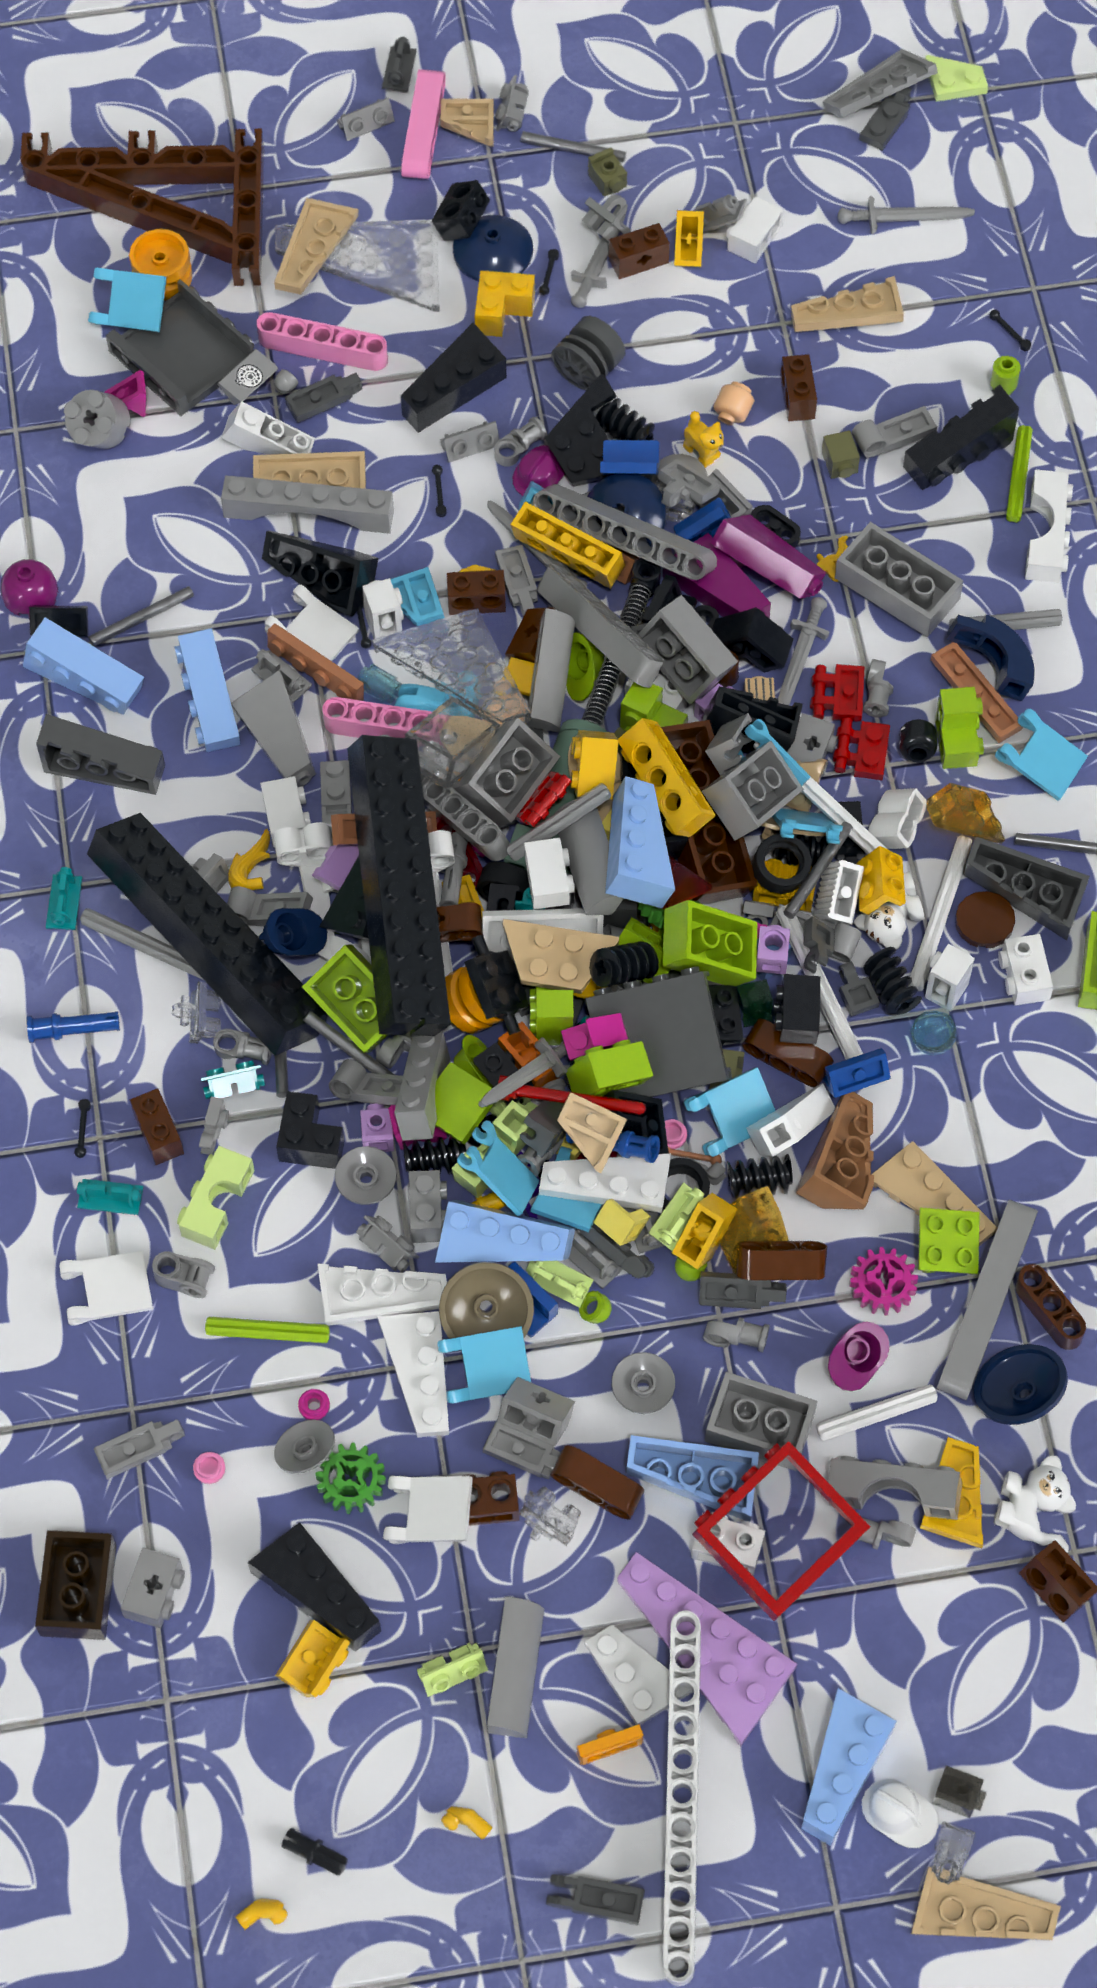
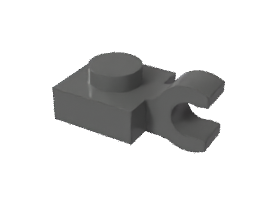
M815 917L805 921L803 943L804 946L810 949L804 961V968L812 973H816L818 963L823 966L827 965L828 957L834 953L835 930Z
M852 961L840 965L841 971H839V975L845 985L840 986L839 992L850 1016L853 1017L878 1008L880 1002L869 978L859 979Z

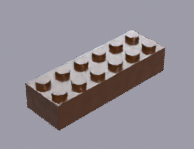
M710 720L661 727L700 791L704 790L721 776L705 752L714 738ZM680 798L677 801V809L681 804ZM713 808L712 810L716 816L695 834L688 837L689 839L678 858L688 895L693 896L692 901H698L701 904L745 897L758 886L744 836L734 840Z

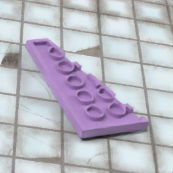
M636 1552L617 1577V1582L638 1610L644 1614L653 1626V1630L669 1649L671 1621L674 1615L684 1610L692 1611L697 1615L701 1625L700 1693L706 1697L715 1709V1713L732 1732L738 1744L742 1746L797 1668V1663ZM682 1622L677 1627L678 1633L685 1636L692 1634L695 1630V1626L690 1622ZM687 1654L681 1655L677 1659L679 1665L684 1669L691 1667L695 1661L692 1656Z

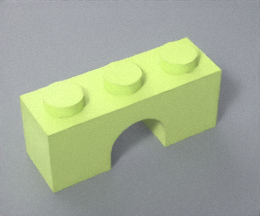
M512 1100L492 1124L495 1127L497 1137L516 1156L526 1145L521 1140L520 1134L526 1132L530 1137H533L536 1132L524 1123L529 1113ZM484 1144L477 1148L482 1159L489 1149V1146ZM467 1153L464 1154L467 1158L472 1159ZM458 1162L452 1167L454 1180L476 1198H479L488 1188L487 1184L475 1172L462 1168Z
M218 1146L214 1155L210 1154L204 1165L205 1173L201 1181L197 1180L193 1185L190 1195L192 1199L188 1207L184 1206L181 1209L177 1219L182 1237L214 1250L228 1225V1219L225 1211L212 1205L213 1200L219 1194L227 1192L242 1197L255 1171L252 1158Z

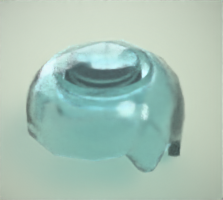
M940 1011L924 1012L915 1019L911 1028V1038L916 1048L930 1056L944 1054L952 1048L956 1041L957 1029L953 1019L949 1014Z

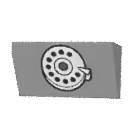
M254 349L222 378L217 385L230 401L236 405L241 401L243 402L279 368L260 351Z

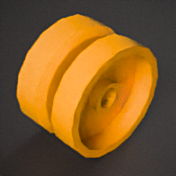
M155 229L147 231L135 239L129 253L132 272L167 277L164 301L169 300L179 292L178 280L181 279L188 287L190 286L193 273L189 249L186 241L178 233L166 229Z
M466 966L454 970L445 977L450 1021L461 1031L470 1034L479 1033L493 1024L503 1021V1019L497 1017L486 1019Z

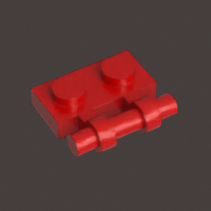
M836 664L835 674L826 673L827 667L825 665H817L811 681V685L814 688V696L810 699V708L813 710L812 717L823 719L824 711L830 709L833 710L832 720H841L844 717H848L853 721L861 722L865 666ZM827 687H834V696H825V689Z
M842 718L841 725L837 728L836 732L838 746L833 753L834 771L844 773L846 765L855 766L854 777L883 781L890 725L862 721L861 729L858 731L852 728L853 720L851 718ZM850 743L858 744L857 753L849 751Z
M550 771L515 819L523 825H530L534 828L541 819L545 820L550 814L548 810L557 799L561 800L567 793L565 790L572 783V780L564 774L560 775L558 772Z

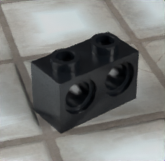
M478 180L452 183L431 222L444 241L470 238L490 199Z

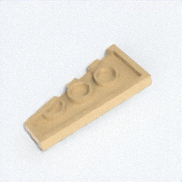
M895 276L886 278L885 283L875 285L874 282L864 284L863 288L857 291L849 292L848 289L839 291L832 298L827 299L825 296L791 305V317L795 332L903 322L904 317Z
M928 1867L911 1934L1053 1940L1061 1906Z

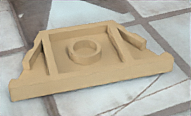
M503 919L504 932L508 939L520 982L523 985L555 990H573L574 993L581 994L592 978L589 966L593 953L597 949L618 946L619 937Z

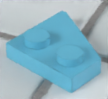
M429 567L390 579L393 588H399L403 601L401 605L403 614L418 628L445 619Z

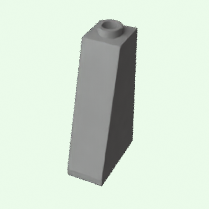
M279 671L231 703L237 716L283 778L295 776L297 787L306 785L316 775L288 686Z

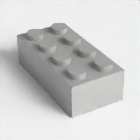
M869 522L841 554L836 563L835 579L926 637L933 632L961 597L962 579L872 522Z

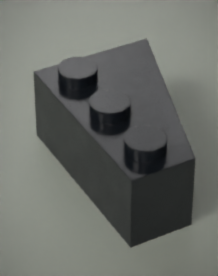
M719 686L703 717V721L710 720L714 735H716L722 725L748 713L752 718L748 725L752 724L756 719H761L766 724L769 734L788 752L795 741L802 703L794 702L792 706L778 703V698L769 697L766 701L753 698V693ZM748 725L744 727L741 731L744 735H746L745 729L748 727ZM753 740L743 745V748L754 751L753 744L755 741Z
M358 856L319 927L341 935L369 941L360 858Z

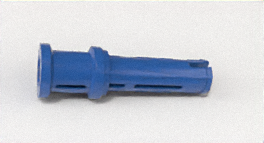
M118 1011L61 1017L57 1013L52 1014L51 1017H26L29 1043H34L35 1039L54 1038L57 1041L62 1039L63 1035L120 1031Z
M624 1131L619 1135L612 1151L618 1152L623 1158L633 1156L643 1158L647 1163H654L660 1151V1139L655 1135L644 1137L635 1135L634 1131ZM566 1133V1141L568 1143H574L570 1136Z

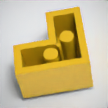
M480 271L475 308V325L485 336L503 337L505 315L533 316L535 275Z
M578 730V736L572 737L571 755H573L578 764L577 771L572 770L571 772L572 783L570 788L575 789L577 797H581L598 784L603 783L611 793L610 799L613 800L619 742L614 733Z

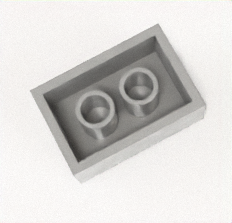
M682 595L660 609L638 634L664 659L660 670L690 705L709 692L738 662L730 650L725 647Z
M517 717L501 725L454 789L500 827L512 823L561 756Z
M770 740L748 753L737 765L728 769L701 792L733 839L737 840L759 828L804 789Z
M725 1372L706 1429L705 1442L723 1448L759 1452L758 1459L766 1462L767 1460L763 1456L776 1443L783 1447L789 1441L802 1454L816 1412L817 1400ZM784 1458L778 1464L779 1466L797 1471L796 1467L787 1458Z

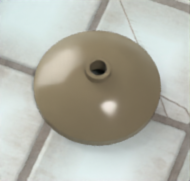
M477 1262L460 1269L445 1285L439 1303L440 1321L449 1339L522 1326L523 1337H525L532 1324L534 1314L532 1294L524 1279L513 1269L496 1262ZM482 1301H490L492 1303L491 1309L488 1311L482 1310L480 1308Z

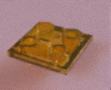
M949 783L926 800V808L935 827L975 838L977 836L996 843L1006 841L1001 831L1002 825L995 817L991 808V800L984 791Z
M768 1186L743 1195L731 1203L738 1210L722 1238L720 1246L734 1274L737 1272L739 1243L744 1241H789L781 1212Z

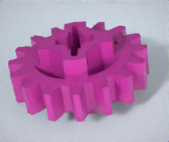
M880 1247L879 1253L876 1255L869 1249L867 1250V1259L861 1256L857 1258L856 1264L858 1266H852L851 1275L854 1277L850 1278L849 1286L856 1288L853 1291V1298L862 1297L860 1307L864 1308L869 1304L872 1306V1314H875L878 1308H881L884 1315L887 1316L889 1308H893L899 1313L902 1307L901 1303L906 1306L910 1305V1296L916 1295L917 1287L914 1285L918 1282V1275L912 1274L915 1270L914 1264H905L907 1260L906 1254L898 1258L896 1257L895 1248L891 1250L890 1254H886L884 1247ZM876 1265L873 1271H867L870 1267ZM881 1273H883V1278H885L886 1283H888L886 1290L882 1279H879L881 1277ZM895 1291H901L898 1295L892 1297Z

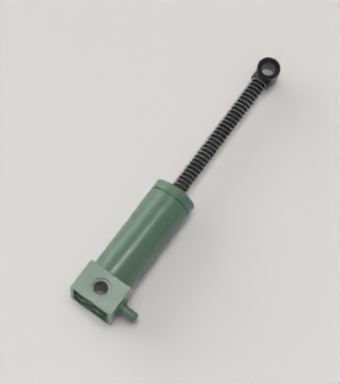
M642 558L635 561L633 565L629 596L620 616V619L629 627L640 625L642 611L646 608L648 599L654 595L656 587L660 585L661 567ZM606 656L582 719H570L562 723L553 750L561 757L550 771L558 772L560 775L564 774L570 778L568 750L572 737L578 735V730L607 732L601 727L602 721L605 719L604 716H606L608 711L607 707L610 706L609 703L615 692L614 689H616V684H618L619 676L622 673ZM570 785L565 790L567 792L561 800L557 799L548 810L550 814L545 820L554 815L564 804L577 799L574 789L570 788ZM541 819V820L537 823V825H539L540 823H542V822L545 821V820H542V819ZM517 823L510 844L529 832L533 827ZM556 834L550 839L559 838V835ZM509 854L504 858V862L516 865L527 871L525 856L517 861H514ZM565 866L566 874L572 875L570 867Z

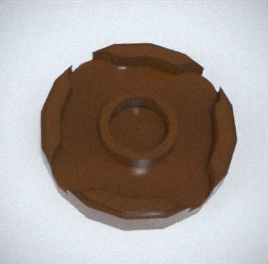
M989 891L975 892L966 896L959 904L955 916L956 929L961 938L975 947L979 945L986 946V948H995L1004 944V940L1011 936L1015 925V913L1009 901L1001 895Z

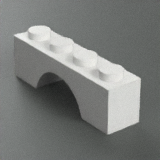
M1035 469L1031 488L1030 509L1040 513L1047 520L1050 530L1042 537L1030 540L1026 558L1025 580L1059 583L1061 572H1067L1068 555H1063L1064 548L1069 546L1070 531H1065V524L1070 525L1072 509L1067 507V501H1071L1073 484H1068L1069 473Z

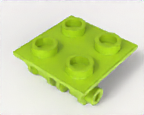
M919 1208L918 1270H922L923 1273H935L937 1271L978 1274L980 1212Z

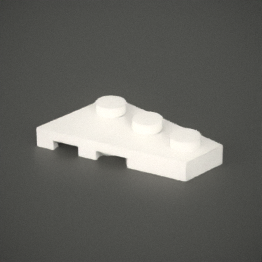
M613 1624L584 1641L587 1650L636 1725H642L669 1708L670 1670ZM683 1687L676 1692L675 1696L680 1701L693 1693V1691Z

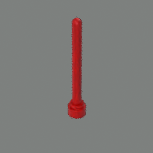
M500 1075L498 1084L509 1076ZM523 1085L501 1100L510 1101L511 1099H517V1096L565 1103L570 1092ZM572 1092L607 1110L639 1115L646 1111V1106L642 1102Z

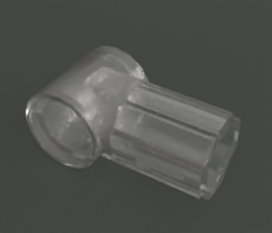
M943 1821L934 1848L937 1852L935 1853L931 1870L937 1876V1881L945 1884L959 1881L976 1832Z

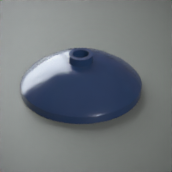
M501 215L481 216L471 237L454 240L452 247L453 258L457 267L466 276L476 281H479L480 271L522 274L531 263L533 257V241L528 230L518 221Z
M612 474L598 482L587 496L614 509H617L619 506H625L624 513L664 529L667 511L666 505L661 502L663 495L652 481L642 475ZM597 517L598 523L602 526L601 519ZM622 527L623 534L627 536V531ZM646 537L648 545L652 546V542Z
M1035 1344L1013 1346L993 1356L981 1368L974 1383L975 1401L981 1412L992 1421L1006 1425L1029 1423L1049 1413L1060 1402L1067 1388L1068 1373L1060 1356L1047 1347Z

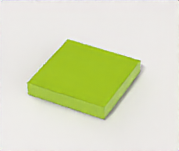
M449 1062L436 1080L435 1106L437 1121L435 1127L465 1145L472 1136L473 1130L479 1126L494 1105L491 1104L486 1107L478 1105L481 1098L492 1088Z

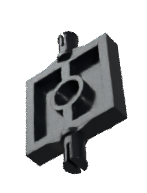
M484 935L476 936L471 940L478 956L464 963L486 1019L493 1017L503 1019L509 1035L516 1034L521 1029L514 1014L530 1007L527 1000L526 991L517 975L515 963L510 957L508 950L497 953L489 951L483 937Z

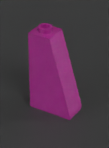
M750 514L723 519L710 542L716 548L800 599L815 596L823 587L822 580L827 572Z
M709 533L694 543L710 549L716 555L717 566L712 572L699 580H692L663 568V578L665 575L675 576L681 591L691 597H695L703 605L712 606L722 617L757 607L770 618L771 602L728 554L710 543L713 537ZM697 559L698 566L703 569L701 561Z

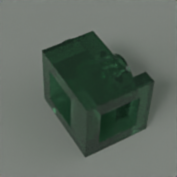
M767 979L738 985L737 991L743 1027L754 1026L758 1019H765L769 1022L773 1021V999Z

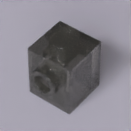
M946 1765L932 1804L970 1818L974 1809L980 1811L987 1793L981 1790L984 1780Z

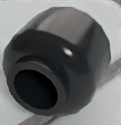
M915 719L906 722L901 727L899 747L903 757L912 762L920 763L935 755L937 750V732L932 723L922 719Z

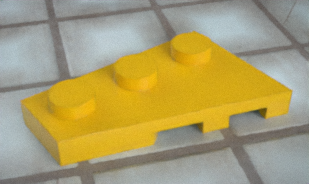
M948 1437L939 1466L951 1467L955 1471L960 1472L963 1484L958 1520L926 1517L924 1513L920 1529L982 1549L979 1447Z

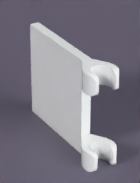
M298 585L293 590V600L305 608L287 628L274 616L268 617L264 623L265 632L267 633V630L276 623L330 661H333L359 632V628L315 598L303 585Z
M143 1251L82 1261L65 1260L60 1262V1275L63 1280L83 1275L88 1306H72L67 1309L69 1325L76 1326L90 1320L153 1310Z
M390 1476L388 1480L389 1489L394 1490L398 1494L410 1492L407 1528L385 1527L383 1539L389 1540L392 1544L467 1541L473 1477Z

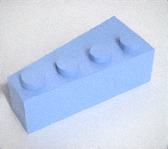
M46 617L26 644L24 668L100 703L110 711L124 715L142 688L144 680L142 675Z
M212 628L178 636L179 646H175L174 649L178 664L183 663L185 673L181 674L185 691L190 690L193 699L188 701L192 718L197 717L200 727L195 728L198 744L205 745L206 753L240 745V737Z
M625 776L613 795L605 893L663 908L674 892L675 885L654 784Z
M452 1200L448 1201L435 1263L563 1261L569 1259L576 1228L523 1215L517 1216L514 1213L468 1202Z
M631 1435L626 1474L717 1510L721 1506L717 1500L730 1487L736 1492L744 1484L740 1478L753 1465L758 1467L759 1452ZM755 1487L727 1514L750 1522Z
M839 1688L835 1696L801 1827L802 1830L830 1846L888 1742L897 1722Z

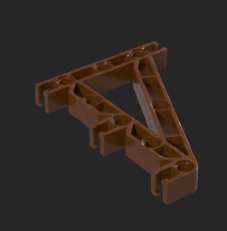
M262 128L254 129L255 142H253V146H245V129H235L234 152L224 145L165 146L158 152L155 130H148L149 144H147V148H139V131H129L127 154L117 147L59 148L52 153L49 132H41V150H33L31 142L33 140L32 133H22L20 160L25 181L30 186L145 231L166 229L178 233L186 241L188 248L232 264L234 286L244 285V279H241V268H249V272H252L253 286H261L264 170ZM234 183L233 226H229L221 219L133 185Z

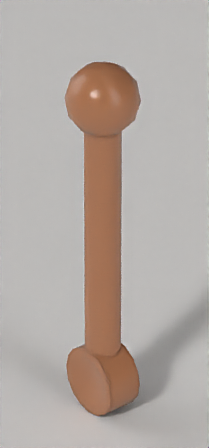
M668 1147L669 1153L674 1156L711 1162L712 1165L716 1162L720 1164L722 1162L720 1155L711 1157Z

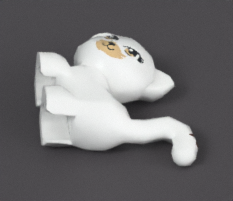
M910 871L903 873L905 904L898 906L887 901L871 914L863 913L859 915L853 922L856 928L865 931L872 940L883 944L885 948L894 947L897 950L901 946L902 936L907 928L905 915L908 914V917L915 922L925 919L919 896L916 895Z
M1057 1456L1045 1458L1039 1467L1030 1471L1025 1485H1022V1478L1018 1473L1008 1471L1002 1484L1001 1494L1008 1497L1009 1501L1002 1500L999 1503L994 1524L1009 1530L1013 1535L1022 1540L1033 1541L1042 1546L1049 1545L1056 1540L1068 1553L1069 1545L1062 1535L1041 1532L1037 1517V1509L1047 1512L1056 1510L1060 1513H1071L1076 1510V1502L1071 1496L1070 1484L1067 1476L1062 1471L1060 1459Z

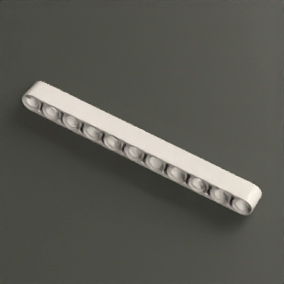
M687 1610L680 1611L674 1615L671 1621L663 1970L667 1981L675 1986L688 1984L692 1980L695 1970L701 1625L697 1615ZM682 1622H690L695 1626V1630L692 1634L685 1636L678 1633L677 1627ZM684 1654L692 1656L695 1660L694 1664L686 1669L680 1668L676 1664L678 1657ZM686 1687L691 1689L694 1693L692 1699L687 1702L679 1701L675 1694L680 1688ZM689 1721L693 1725L691 1733L684 1736L676 1733L674 1729L678 1722ZM678 1755H689L693 1760L691 1766L687 1769L677 1768L674 1765V1759ZM679 1788H687L692 1793V1797L686 1803H678L673 1798L674 1792ZM678 1822H686L690 1825L691 1832L688 1836L680 1838L673 1834V1826ZM677 1856H685L690 1860V1867L685 1872H677L672 1868V1861ZM678 1890H683L690 1896L688 1904L683 1907H677L670 1901L672 1894ZM676 1925H683L689 1930V1936L683 1942H676L670 1937V1931ZM675 1960H683L689 1966L688 1972L683 1977H674L669 1972V1967Z

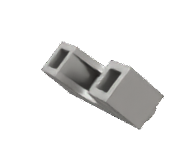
M443 1031L436 1036L413 1035L394 1112L402 1141L433 1139L437 1121L435 1106L436 1079L439 1078L451 1060Z
M843 1456L841 1459L831 1458L828 1483L853 1509H862L867 1500L877 1492L886 1489H901L911 1493L919 1500L926 1517L958 1520L963 1483L960 1472L955 1471L951 1467L939 1466L936 1469L923 1468V1466L916 1463H906L904 1466L891 1465L890 1462L879 1459L872 1462H862L850 1456Z

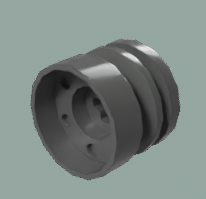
M583 316L569 332V335H566L552 350V360L560 374L569 383L585 391L599 375L604 374L606 377L608 372L612 371L625 356V346L617 332L606 322L593 316Z

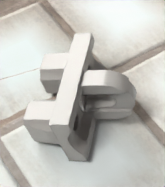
M612 195L602 206L591 197L587 199L585 204L590 210L582 221L595 232L597 231L608 242L609 239L616 237L619 232L622 234L631 232L630 228L620 222L628 207L626 200L622 196ZM617 205L615 211L611 213L610 211Z

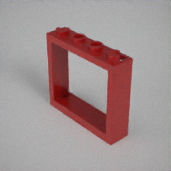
M789 1441L783 1447L776 1443L763 1456L767 1462L760 1469L753 1465L740 1478L744 1484L736 1492L730 1487L717 1500L721 1506L713 1514L707 1510L694 1522L698 1528L692 1533L699 1543L773 1621L790 1607L870 1528L869 1524ZM784 1458H787L851 1527L775 1600L710 1530Z

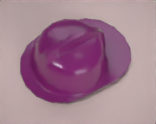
M549 445L534 447L521 459L513 473V485L520 495H524L531 481L546 488L550 485L558 484L564 477L565 472Z
M861 1322L841 1335L829 1356L828 1362L829 1374L836 1386L842 1390L852 1392L860 1390L870 1381L888 1357L890 1345L884 1329L876 1323Z

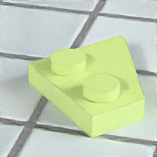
M932 55L925 56L926 60L935 63L938 73L929 77L936 102L987 94L988 84L982 66Z

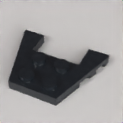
M604 374L599 375L544 438L573 487L599 481L612 475L600 473V462H603V442L609 439L593 414L595 410L617 397Z

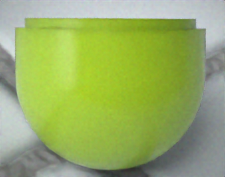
M679 1257L675 1261V1271L685 1281L698 1280L701 1277V1271L705 1272L707 1267L706 1263L697 1270Z
M590 1291L579 1308V1314L582 1319L590 1323H602L611 1314V1302L604 1294L598 1291ZM593 1301H598L596 1310L588 1314L587 1306Z

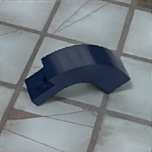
M958 614L947 631L946 640L976 649L986 655L996 669V691L998 694L1023 701L1034 685L1035 675L1034 662L1027 645L1012 628L992 616L986 614L980 622Z

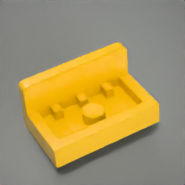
M878 846L856 863L864 867L858 895L859 911L869 915L887 901L898 906L906 903L903 861L899 854Z
M314 1619L309 1620L275 1676L306 1698L322 1695L331 1683L329 1676L334 1668L341 1666L349 1653L347 1647L350 1641L345 1637L339 1638Z

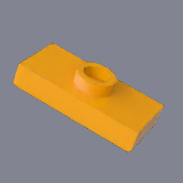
M640 1724L618 1732L615 1729L603 1731L597 1735V1739L578 1745L577 1756L580 1765H585L642 1745L643 1732Z

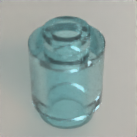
M371 664L369 667L365 666L357 678L364 683V692L381 702L387 701L392 703L398 696L400 685H402V683L397 681L396 676L375 664Z

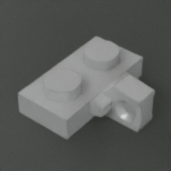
M675 459L659 470L658 480L666 484V488L663 489L664 494L661 502L668 507L678 504L681 498L684 500L690 498L702 505L719 494V483L678 459Z

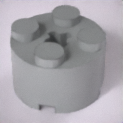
M85 390L75 395L64 407L67 431L74 441L81 445L100 449L113 448L123 441L126 428L130 424V415L125 403L109 393Z

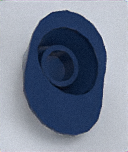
M280 908L275 909L269 914L263 928V933L259 935V940H264L268 949L275 954L292 956L313 955L324 948L327 942L328 931L319 927L322 918L312 910Z

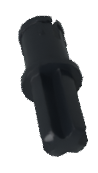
M290 1828L285 1836L297 1841V1844L283 1839L281 1847L306 1859L308 1865L314 1863L337 1876H340L345 1870L348 1859L324 1846L322 1840L318 1839L315 1841L295 1831L294 1828Z

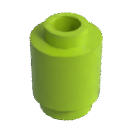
M1011 356L997 358L993 363L990 379L991 387L994 389L1001 385L1008 395L1011 394L1018 385L1021 370L1019 361Z

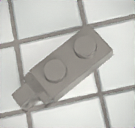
M523 545L495 551V558L499 570H504L505 588L509 600L512 602L513 607L520 606V611L524 617L527 609L535 608L533 602L538 601L537 587Z
M178 1419L164 1426L161 1421L156 1423L151 1421L95 1447L94 1451L108 1480L166 1453V1451L173 1448L171 1443L184 1437L185 1434Z
M499 1422L495 1423L483 1447V1453L546 1479L550 1478V1474L561 1452L554 1449L553 1445Z

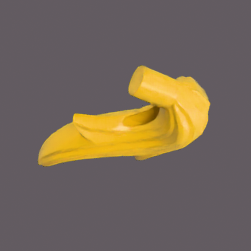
M268 829L264 830L259 841L242 856L238 853L235 854L228 873V883L231 889L233 887H245L250 890L264 889L262 877L247 878L255 865L270 857V854L266 853L270 844Z

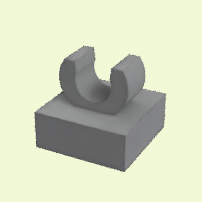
M215 853L208 860L199 858L193 865V868L198 870L197 873L216 893L228 881L229 868L224 859Z
M745 900L743 913L750 914L747 919L760 918L762 923L768 926L767 917L773 918L775 904Z

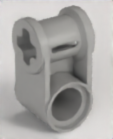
M169 1251L156 1255L152 1263L154 1278L159 1286L182 1292L195 1298L206 1297L207 1290L205 1287L209 1275L213 1274L215 1266L212 1263ZM164 1266L175 1268L170 1274L160 1272V1269Z

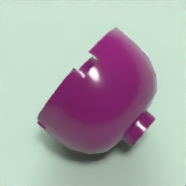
M22 559L13 563L5 571L1 579V595L6 608L13 614L20 616L19 613L29 615L30 605H54L56 602L58 584L51 569L44 563L33 559Z

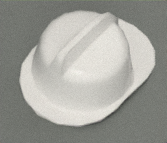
M882 1779L873 1783L865 1791L862 1799V1812L866 1821L896 1843L907 1848H919L927 1845L935 1837L938 1829V1815L934 1806L907 1785L893 1779Z

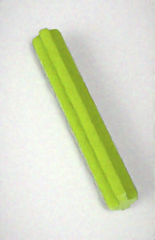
M1020 425L1017 431L1006 520L1008 522L1018 523L1021 521L1033 432L1030 426Z
M207 1317L205 1322V1332L211 1336L327 1343L330 1335V1328L326 1324Z

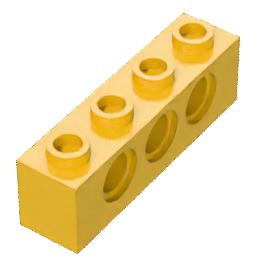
M526 501L510 524L514 537L517 540L610 589L625 567L621 551Z
M642 718L618 738V743L622 748L621 754L627 762L633 765L637 772L635 774L636 778L654 784L659 811L665 817V825L671 833L691 837L716 816L657 721ZM651 751V758L648 761V753ZM666 774V781L662 784V778ZM680 798L681 804L677 809V801Z

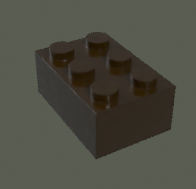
M47 1530L35 1627L41 1637L106 1640L116 1554V1543L112 1534Z

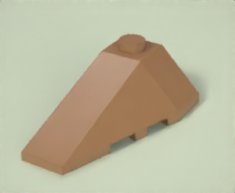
M855 1092L841 1096L804 1171L796 1192L798 1195L822 1209H864L874 1186V1175L871 1174V1162L874 1160V1151L870 1148V1136L873 1134L872 1102Z

